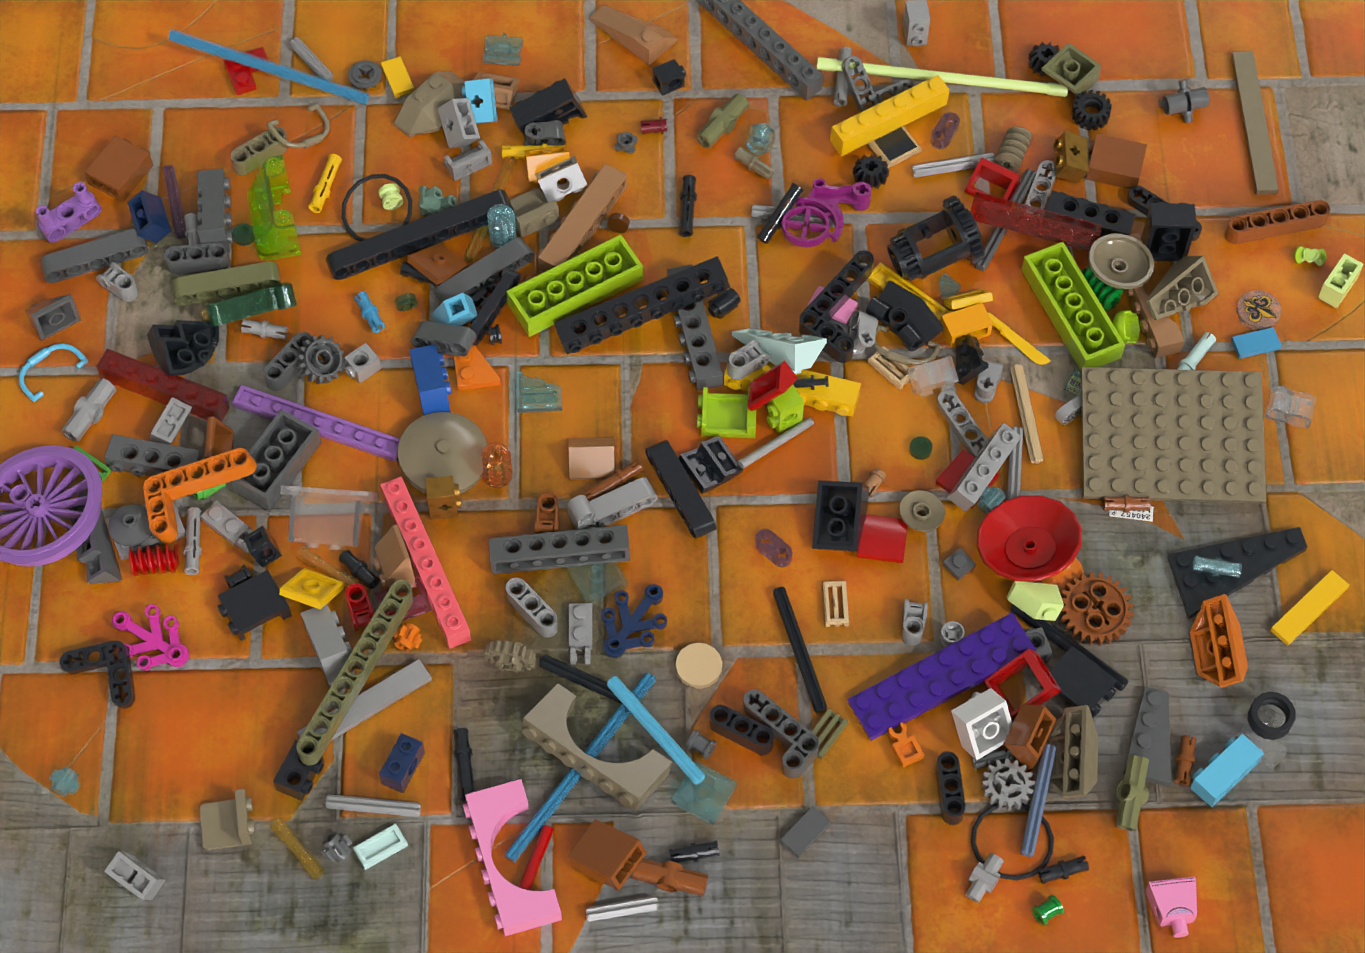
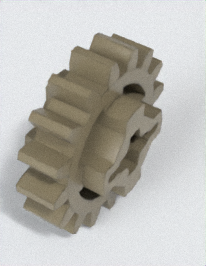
M496 640V643L490 641L487 644L484 658L488 659L489 663H495V666L502 671L507 670L518 673L520 671L524 672V670L530 671L534 668L536 654L532 653L533 650L526 649V646H523L520 642Z

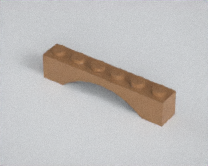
M1139 233L1129 235L1142 242ZM1143 285L1133 289H1125L1126 295L1130 296L1132 300L1133 312L1139 317L1140 329L1147 336L1148 348L1150 351H1153L1155 358L1180 353L1184 339L1177 323L1167 317L1157 320L1153 319L1146 302L1148 296Z

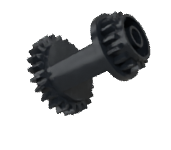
M953 195L943 201L944 209L940 213L906 229L902 228L898 230V235L890 238L891 244L887 245V251L895 270L902 279L907 278V280L912 281L919 278L922 280L927 278L928 275L961 259L970 260L971 263L975 264L985 258L979 227L971 212L964 207V204L961 203L957 196ZM946 229L953 245L923 259L916 242L925 238L929 239L933 234Z

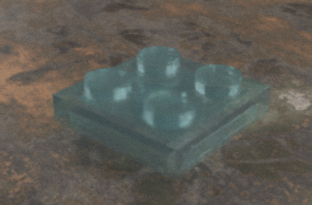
M695 761L694 763L705 775L704 780L695 785L686 775L672 798V804L714 825L736 789L737 782Z

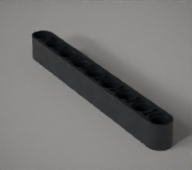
M496 190L336 250L326 257V262L332 277L335 280H342L507 218L513 213L514 208L506 191Z

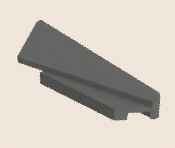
M88 488L81 491L78 497L87 496ZM85 505L72 507L69 510L83 512ZM101 508L93 531L76 549L78 561L87 564V582L90 584L122 580ZM71 518L72 527L78 521V519Z

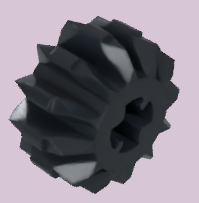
M1043 42L1039 46L1034 45L1028 57L1029 68H1033L1034 74L1039 72L1041 77L1046 74L1042 71V67L1060 51L1059 46H1052L1051 42L1048 45H1045Z
M873 153L870 157L863 155L862 159H857L853 167L855 183L865 182L871 188L874 186L879 189L880 184L885 185L889 176L887 161H882L881 156L875 158Z

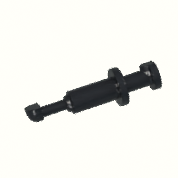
M811 375V378L797 379L792 385L795 388L811 387L812 390H815V386L818 385L829 387L828 376L822 379H814V375Z

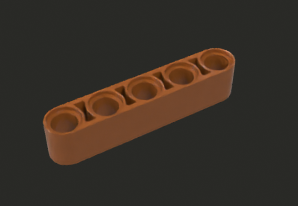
M1315 200L1234 216L1229 221L1225 238L1230 243L1239 244L1320 228L1325 225L1331 208L1326 201Z

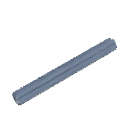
M1045 744L1041 753L1021 847V854L1023 856L1032 857L1035 853L1056 753L1054 745Z

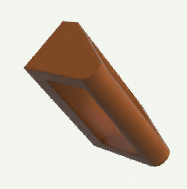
M215 417L207 418L204 459L233 450V429Z

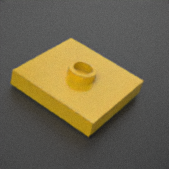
M303 568L280 587L279 595L321 609L344 589V582Z

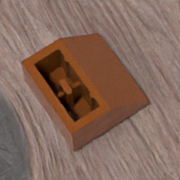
M1022 704L1004 742L1006 748L1022 765L1027 766V771H1032L1056 722V718L1051 712L1041 705Z

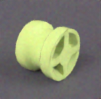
M386 184L378 191L379 197L383 199V208L386 210L397 209L404 202L403 197L399 194L400 189L397 184Z

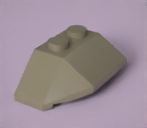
M435 72L406 98L394 122V126L408 137H413L415 134L439 131L443 126L437 108L451 99L463 98L462 86H465L464 80L453 72Z
M1088 705L1065 708L1047 739V744L1056 747L1049 785L1063 799L1086 796L1097 783L1099 737Z

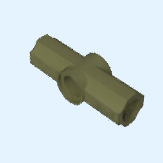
M740 93L734 94L722 108L718 107L712 112L709 122L696 135V139L701 146L711 148L724 133L729 134L733 130L737 119L749 107V102L745 96Z
M1135 755L1128 756L1124 780L1118 784L1116 789V796L1120 800L1116 827L1119 829L1137 830L1140 808L1147 802L1149 797L1148 788L1145 786L1149 764L1148 758Z

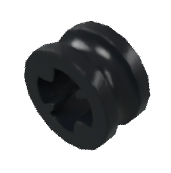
M496 324L495 327L487 326L491 345H494L495 342L502 344L499 324Z

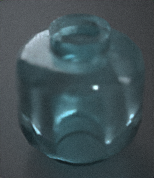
M765 123L752 125L746 138V146L750 152L755 155L769 153L775 141L774 130Z

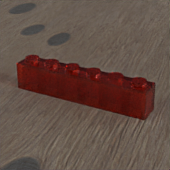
M975 192L970 210L975 221L1057 243L1064 242L1065 245L1090 251L1093 243L1100 238L1102 229L1100 224L980 192Z
M106 349L96 366L101 379L104 378L110 381L111 384L168 405L173 397L192 407L189 414L207 420L208 417H215L222 422L230 409L226 394L180 376H168L162 369L110 349Z

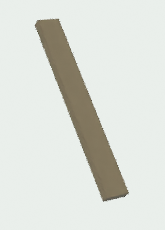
M1232 52L1231 57L1256 195L1277 194L1279 189L1254 52Z

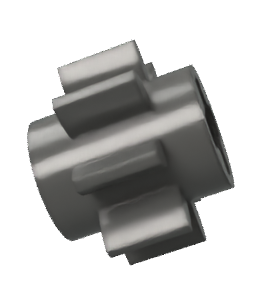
M332 832L322 841L325 848L321 853L327 860L330 859L331 862L334 860L341 862L351 853V849L348 846L352 844V841L342 832L339 835L337 832Z

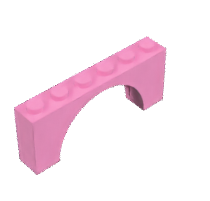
M519 779L466 794L467 803L462 805L466 818L471 817L473 825L469 826L472 840L477 839L479 847L475 848L478 861L484 862L485 869L481 870L485 885L490 883L492 892H489L488 896L491 907H497L498 914L494 915L498 930L503 928L504 935L508 936L562 920L561 910L554 889L548 891H529L516 887L500 875L492 860V847L499 830L512 817L529 810L522 780Z

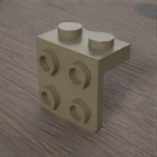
M535 188L510 200L514 211L508 218L521 238L559 221V207L555 200L548 203L545 195L539 188Z
M245 789L235 790L234 800L206 803L200 806L202 843L206 851L252 844V834H255L254 820L250 819L249 811H253L252 797H247Z

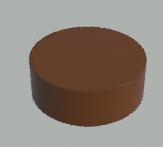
M621 213L611 214L607 222L608 228L617 233L626 232L630 224L629 218Z

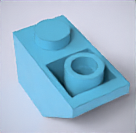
M461 293L443 301L431 315L434 322L461 326L475 320L478 314L472 298L465 293Z

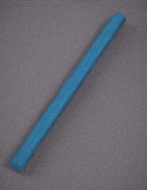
M172 28L169 33L170 41L178 42L212 55L215 54V56L242 63L249 67L269 72L276 76L279 75V77L306 84L313 88L316 87V89H321L328 93L331 92V94L333 93L367 105L369 94L367 95V92L365 94V91L362 93L361 90L360 93V90L357 92V89L356 91L355 88L352 90L350 86L345 88V85L342 87L340 83L337 85L335 81L332 84L333 81L331 83L330 80L327 82L328 79L325 81L323 77L320 80V76L319 79L318 76L315 78L314 75L313 77V74L310 76V73L308 76V73L305 75V72L304 74L303 71L300 73L298 69L293 71V68L289 67L288 69V66L287 68L286 65L283 67V64L278 66V63L277 65L276 62L273 64L271 60L268 63V60L267 62L266 59L263 61L261 57L256 59V56L253 58L254 55L251 57V54L250 56L249 53L246 55V52L241 54V51L240 53L239 50L236 52V49L235 51L234 48L231 50V47L230 50L229 47L226 49L225 46L224 48V45L219 47V43L214 45V42L213 44L212 41L209 43L207 39L204 42L202 38L199 40V37L198 39L197 36L194 38V35L192 38V35L189 37L190 34L187 36V33L185 34L184 32L182 34V31L177 33V30L176 32L175 29L172 31Z
M646 672L638 684H636L637 686L631 691L638 700H642L641 697L644 698L643 695L647 694L646 691H649L648 689L654 685L653 682L655 683L656 677ZM623 703L617 708L614 715L610 717L607 724L603 726L600 733L596 735L584 753L596 759V756L602 752L601 749L609 743L608 740L616 734L615 731L623 725L622 722L624 723V720L628 718L627 716H630L629 713L631 714ZM573 768L570 769L569 774H566L567 776L555 788L556 790L552 792L551 797H548L549 799L545 801L543 806L537 811L538 813L534 815L533 820H530L531 822L526 825L527 827L523 829L522 834H519L520 836L512 843L511 848H508L509 850L505 853V857L508 860L516 863L515 859L518 860L517 857L520 858L519 855L521 856V853H523L522 850L525 851L524 847L527 849L525 845L529 846L528 843L532 842L531 838L534 839L533 836L538 834L536 831L540 832L539 829L541 830L542 824L545 825L544 822L547 823L546 820L550 818L549 815L552 816V813L554 814L553 810L556 811L555 808L558 809L557 806L559 807V804H561L560 801L563 802L562 799L565 800L564 797L568 795V792L570 793L569 790L572 791L571 787L574 788L573 785L577 784L576 780L579 781L578 778L581 779L580 776L582 777V775Z

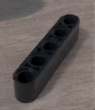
M664 440L646 448L645 453L651 466L693 538L697 539L716 530V524L711 513L670 443Z

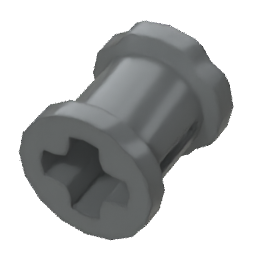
M696 729L689 737L686 748L694 749L702 754L706 760L713 753L717 741L707 739Z

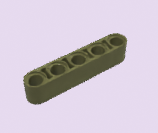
M272 261L182 276L172 281L174 302L180 306L271 291L281 286L278 264Z

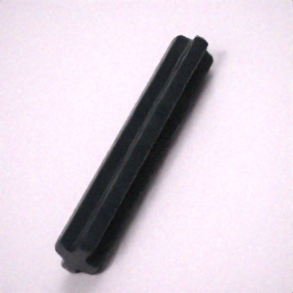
M547 654L542 656L539 663L541 668L618 703H622L608 688L606 681Z

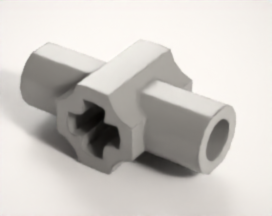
M990 853L984 864L979 862L969 878V882L972 884L965 895L974 902L979 903L985 892L990 894L1000 878V874L997 872L1004 860Z

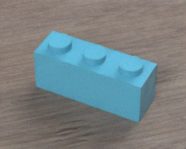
M1241 734L1237 739L1231 738L1224 746L1225 751L1221 754L1215 753L1208 761L1210 765L1206 769L1201 767L1192 776L1194 781L1190 788L1211 808L1260 762L1264 754L1244 734Z

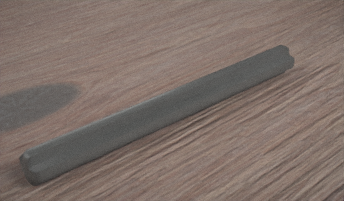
M1027 169L984 246L985 258L975 264L976 269L986 270L1034 181L1035 171Z

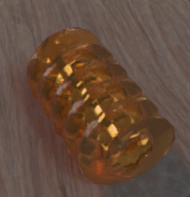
M490 443L482 451L485 482L493 488L505 487L509 484L513 475L510 450L502 443Z

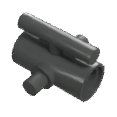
M1187 79L1180 80L1178 93L1163 96L1162 100H1159V107L1164 109L1166 115L1181 113V115H1184L1185 123L1193 122L1192 113H1194V109L1209 106V94L1205 87L1191 90L1188 87Z

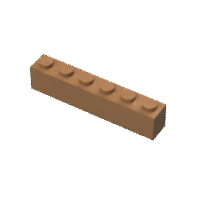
M604 164L601 170L596 171L592 183L584 188L582 197L579 201L573 203L571 212L567 217H563L557 232L551 234L547 246L539 251L537 255L539 270L548 271L578 256L627 188V174L607 164Z

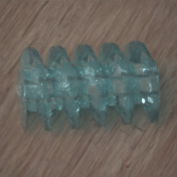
M497 204L491 207L487 214L490 244L498 249L517 238L515 214L512 208L507 205Z

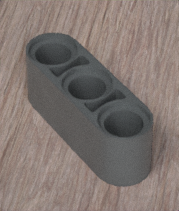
M219 242L172 246L164 252L167 268L172 274L222 270L228 268L231 262L226 245Z
M422 321L414 333L411 343L416 348L436 344L438 353L466 356L477 335L468 327Z
M300 332L296 334L265 367L264 376L267 387L270 390H282L302 369L296 367L301 362L296 360L295 357L301 355L297 349L303 346L302 342L307 339L310 341L312 336L309 333Z

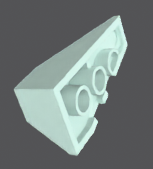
M757 329L732 331V336L745 345L752 340H757L763 352L770 355L769 361L778 365L786 361L795 374L801 373L803 369L811 368L827 343V338L812 335L791 337L792 333L772 334V331Z

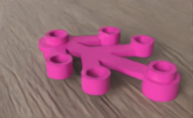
M150 604L145 608V615L150 619L152 634L135 624L132 617L124 611H119L113 616L112 624L119 631L124 632L128 630L146 641L132 646L124 643L129 648L130 658L133 655L156 649L164 652V654L151 658L147 655L140 656L137 659V666L140 669L147 671L153 666L169 663L173 667H181L187 663L189 651L187 647L180 644L179 621L174 616H167L163 621L164 627L169 630V645L163 641L159 618L161 611L154 604ZM151 609H156L154 615L149 614ZM124 617V621L118 624V619ZM174 620V625L168 627L169 621ZM180 651V656L174 658V653ZM148 659V664L142 666V661Z

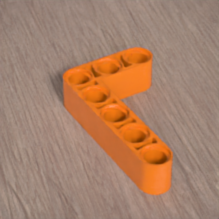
M237 448L147 478L143 484L151 532L162 543L168 544L173 542L178 535L173 500L253 474L257 468L254 458L246 449Z

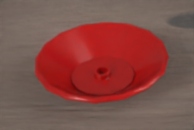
M1042 495L1018 496L1001 502L986 514L977 530L976 547L983 563L997 575L1014 581H1040L1059 574L1073 563L1082 546V527L1075 513L1062 502Z

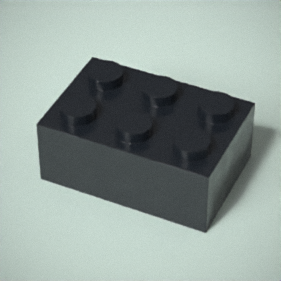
M1164 202L1150 204L1141 240L1151 252L1154 261L1178 262L1188 255L1196 229L1195 204Z

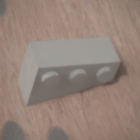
M326 604L321 609L312 608L302 612L301 617L330 689L350 656L352 649L349 642L344 643L343 641L346 639L342 626L337 627L339 620L335 610L330 611L328 604Z

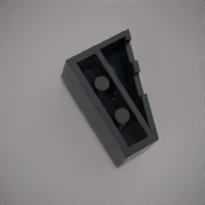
M565 78L554 82L551 86L537 91L529 98L519 101L510 107L514 120L525 137V127L529 123L558 120L564 125L569 123L568 119L580 116L581 119L588 117L579 97Z

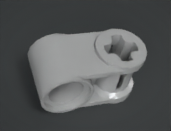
M114 262L109 265L110 268L102 275L99 274L96 277L103 288L125 302L133 301L138 296L139 292L133 276Z
M859 310L854 311L849 320L848 336L854 341V355H860L864 352L865 348L874 345L878 325L877 318Z
M752 340L744 347L730 354L727 373L732 379H743L752 372L763 368L771 357L768 353L763 352L757 340Z
M983 359V361L988 362L989 368L977 376L974 396L979 402L988 403L994 398L1003 364Z
M905 599L901 637L907 645L915 646L922 640L928 602L916 603ZM913 629V630H916L917 632H916V633H912V632H909L908 630Z

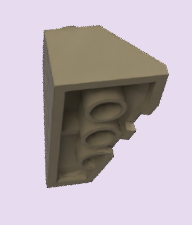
M1184 256L1168 270L1146 299L1154 320L1174 315L1180 311H1187L1193 307L1206 305L1219 294L1204 256Z

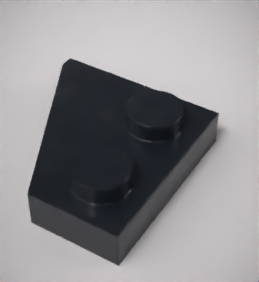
M969 335L957 344L955 349L956 383L964 385L989 368V364L982 359L984 353L980 349L976 337Z

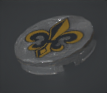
M1253 290L1245 293L1240 298L1236 312L1239 316V321L1245 327L1254 331L1272 328L1278 323L1281 315V305L1277 298L1270 293L1262 290Z

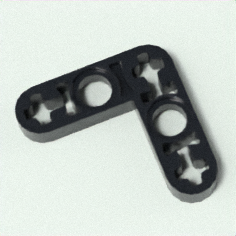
M110 641L67 651L61 656L60 666L70 674L107 667L112 702L122 709H127L134 704L135 690L128 647L122 642ZM116 647L122 650V652L118 653L119 660L122 663H118L117 657L112 654L116 651ZM98 651L100 653L99 660L96 663H90V654ZM71 658L78 661L73 663V667L67 665V663L71 662ZM118 669H125V677L119 681L115 680V672ZM116 686H123L124 693L128 695L124 699L125 702L118 699L122 696V689Z

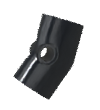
M890 280L879 298L873 297L866 308V314L877 318L878 321L889 326L890 331L900 338L910 352L928 343L944 329L941 322L923 299ZM901 319L903 321L895 322L894 320Z

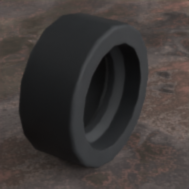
M1277 692L1260 694L1254 699L1248 711L1250 728L1256 735L1268 740L1280 739L1287 735L1296 718L1293 703L1286 696ZM1266 704L1280 708L1285 714L1284 724L1280 727H1269L1263 724L1258 717L1259 708Z

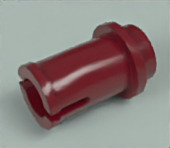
M660 117L658 120L641 121L642 134L656 132L663 134V132L667 131L666 119Z

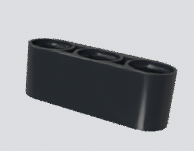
M717 705L711 710L710 727L715 733L760 755H766L772 750L774 734L769 727L725 705ZM722 716L726 718V720L724 722H718L715 720V718ZM739 727H744L747 729V731L744 733H740L736 729ZM766 738L768 742L759 743L757 739Z
M945 751L939 755L936 764L941 814L947 824L956 825L962 821L966 806L960 763L955 753ZM949 763L953 767L950 769H946L942 766V764ZM952 785L956 790L948 791L945 786ZM951 807L956 808L959 813L952 814L948 809Z

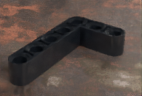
M865 250L856 253L800 315L799 333L801 335L817 337L829 335L830 338H827V343L822 351L840 363H847L852 359L854 341L850 336L830 323L829 320L872 274L874 257L871 252ZM860 263H866L867 265L862 266ZM823 307V308H826L827 310H824V311H823V310H820V309H818V308ZM809 322V323H812L813 325L808 326V325H805V323ZM844 347V348H847L848 350H847V351H842V350H840L839 348Z

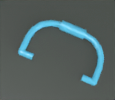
M61 343L54 344L48 348L44 347L29 358L27 363L21 368L18 376L19 386L33 402L44 396L41 391L33 395L24 383V376L30 367H34L54 350L66 349L76 354L81 360L76 364L78 369L87 364L88 359L77 348L69 344Z

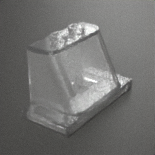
M281 485L280 494L291 495L288 541L304 542L306 547L319 548L320 544H329L328 549L342 550L343 545L359 547L365 502H379V493L286 485Z

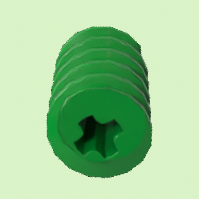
M1090 266L1081 271L1105 311L1111 310L1119 303L1123 289L1115 290V287L1102 282L1095 276Z

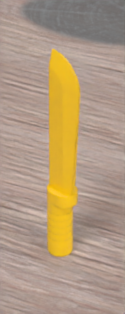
M990 312L988 313L993 323L992 326L998 329L1002 336L1007 338L1034 363L1044 365L1050 362L1044 354L1012 331L1010 327Z

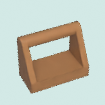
M478 72L474 80L490 78L493 79V83H498L494 84L496 107L510 110L518 90L519 78ZM478 96L475 104L483 103V99H480Z

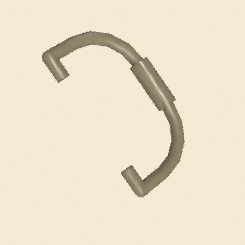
M316 103L308 106L307 109L309 112L316 109L325 123V129L322 134L302 140L300 143H294L284 139L274 128L275 125L279 124L277 119L268 122L267 127L280 143L292 148L303 147L305 149L323 141L330 131V122L322 108Z
M879 324L876 328L875 343L872 345L878 353L886 356L887 359L905 365L928 364L937 357L941 348L939 343L929 341L928 346L934 348L933 353L930 357L919 360L911 359L910 356L891 350L886 351L877 344L876 336L879 331L887 333L888 327Z

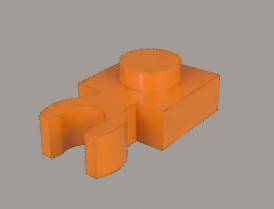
M902 722L899 725L901 733L896 734L892 727H890L888 735L891 740L896 741V743L892 744V749L903 768L924 759V753L914 735L906 736L907 727Z

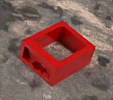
M1030 648L984 680L987 685L986 690L991 688L1006 700L1013 722L1020 707L1014 710L1000 685L1026 666H1030L1044 690L1024 704L1042 705L1061 691L1038 652Z

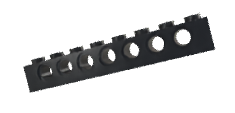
M718 256L555 322L554 325L568 355L579 352L582 348L589 345L598 344L611 336H618L631 328L640 327L650 320L659 319L672 311H679L694 302H701L711 295L723 293L726 289L730 288L722 264Z

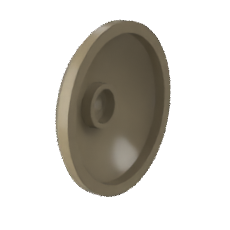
M1105 235L1097 239L1089 251L1088 261L1092 272L1102 282L1115 288L1133 289L1140 287L1150 279L1154 270V260L1149 249L1142 242L1128 235Z

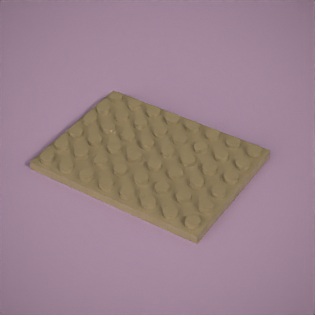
M1081 368L1083 499H1103L1104 496L1124 497V495H1129L1130 497L1149 496L1150 501L1265 504L1266 477L1262 372Z

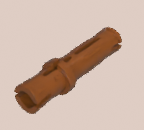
M635 460L623 469L615 470L613 475L579 495H585L588 501H591L615 490L621 485L628 484L629 480L643 473L644 469L641 464H638L639 461Z

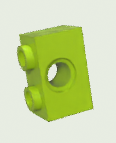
M794 385L782 395L771 400L767 406V422L772 429L775 428L779 435L803 421L804 401Z

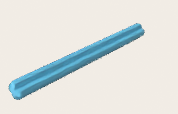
M617 676L607 681L608 688L695 785L702 782L705 778L704 773Z

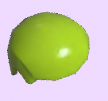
M1131 310L1119 311L1112 321L1114 327L1125 344L1137 343L1140 334L1138 315L1132 313Z

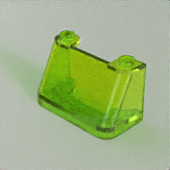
M283 155L267 158L247 191L256 252L258 257L263 260L301 255L293 214L288 210H274V204L282 203V195L285 192L291 193Z

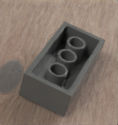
M281 409L249 450V454L257 463L255 472L249 476L231 481L232 491L270 511L320 446L319 430Z

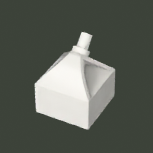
M990 688L981 694L973 692L967 702L951 710L961 746L976 760L1004 745L1012 727V720L1006 700Z

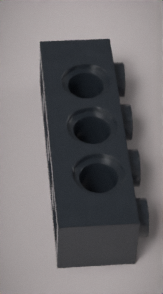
M1052 191L1045 210L1043 223L1099 239L1109 234L1129 236L1136 214L1130 213L1127 210L1112 208L1106 204L1091 202L1084 198L1073 197L1063 192Z

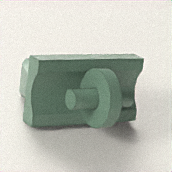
M424 185L419 187L421 197L418 205L421 207L420 211L424 216H429L457 205L456 197L452 195L442 196L441 189L436 186L431 189Z

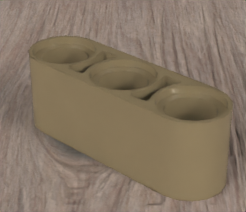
M274 127L287 140L285 130L282 127ZM267 130L231 152L233 169L238 175L249 174L288 150V146L277 141L271 131Z

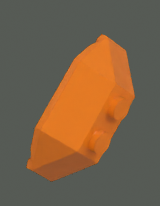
M1225 594L1204 600L1201 610L1190 630L1197 675L1220 688L1242 682L1248 669L1241 627L1236 614Z

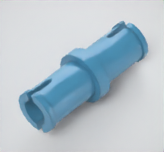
M366 292L358 293L361 299L356 295L354 300L361 310L362 318L367 320L373 333L381 332L379 325L384 329L385 324L378 315V308L372 304Z

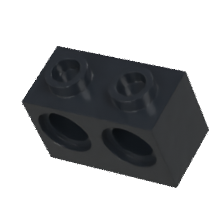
M295 740L273 783L277 791L302 801L305 794L308 795L311 792L314 783L313 779L316 774L321 773L325 761L322 756L314 765L301 764L296 746L298 741ZM307 748L303 753L310 754L314 749ZM293 779L301 780L296 785L289 784Z

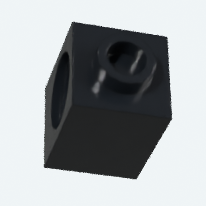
M675 59L652 68L653 82L662 96L684 87L686 72L683 66H679Z
M264 526L243 537L250 554L262 568L282 556L275 539Z

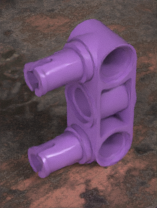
M83 182L74 184V197L61 203L53 210L49 211L45 205H41L36 209V214L39 218L37 227L49 242L53 243L62 239L100 214L101 206L96 201L94 195L87 190Z

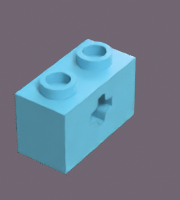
M493 79L464 81L465 86H462L463 98H469L476 124L498 122ZM478 96L480 99H483V103H480V108L479 105L475 104Z

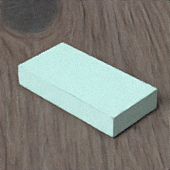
M394 824L354 846L353 849L366 870L404 849L408 844L397 825Z

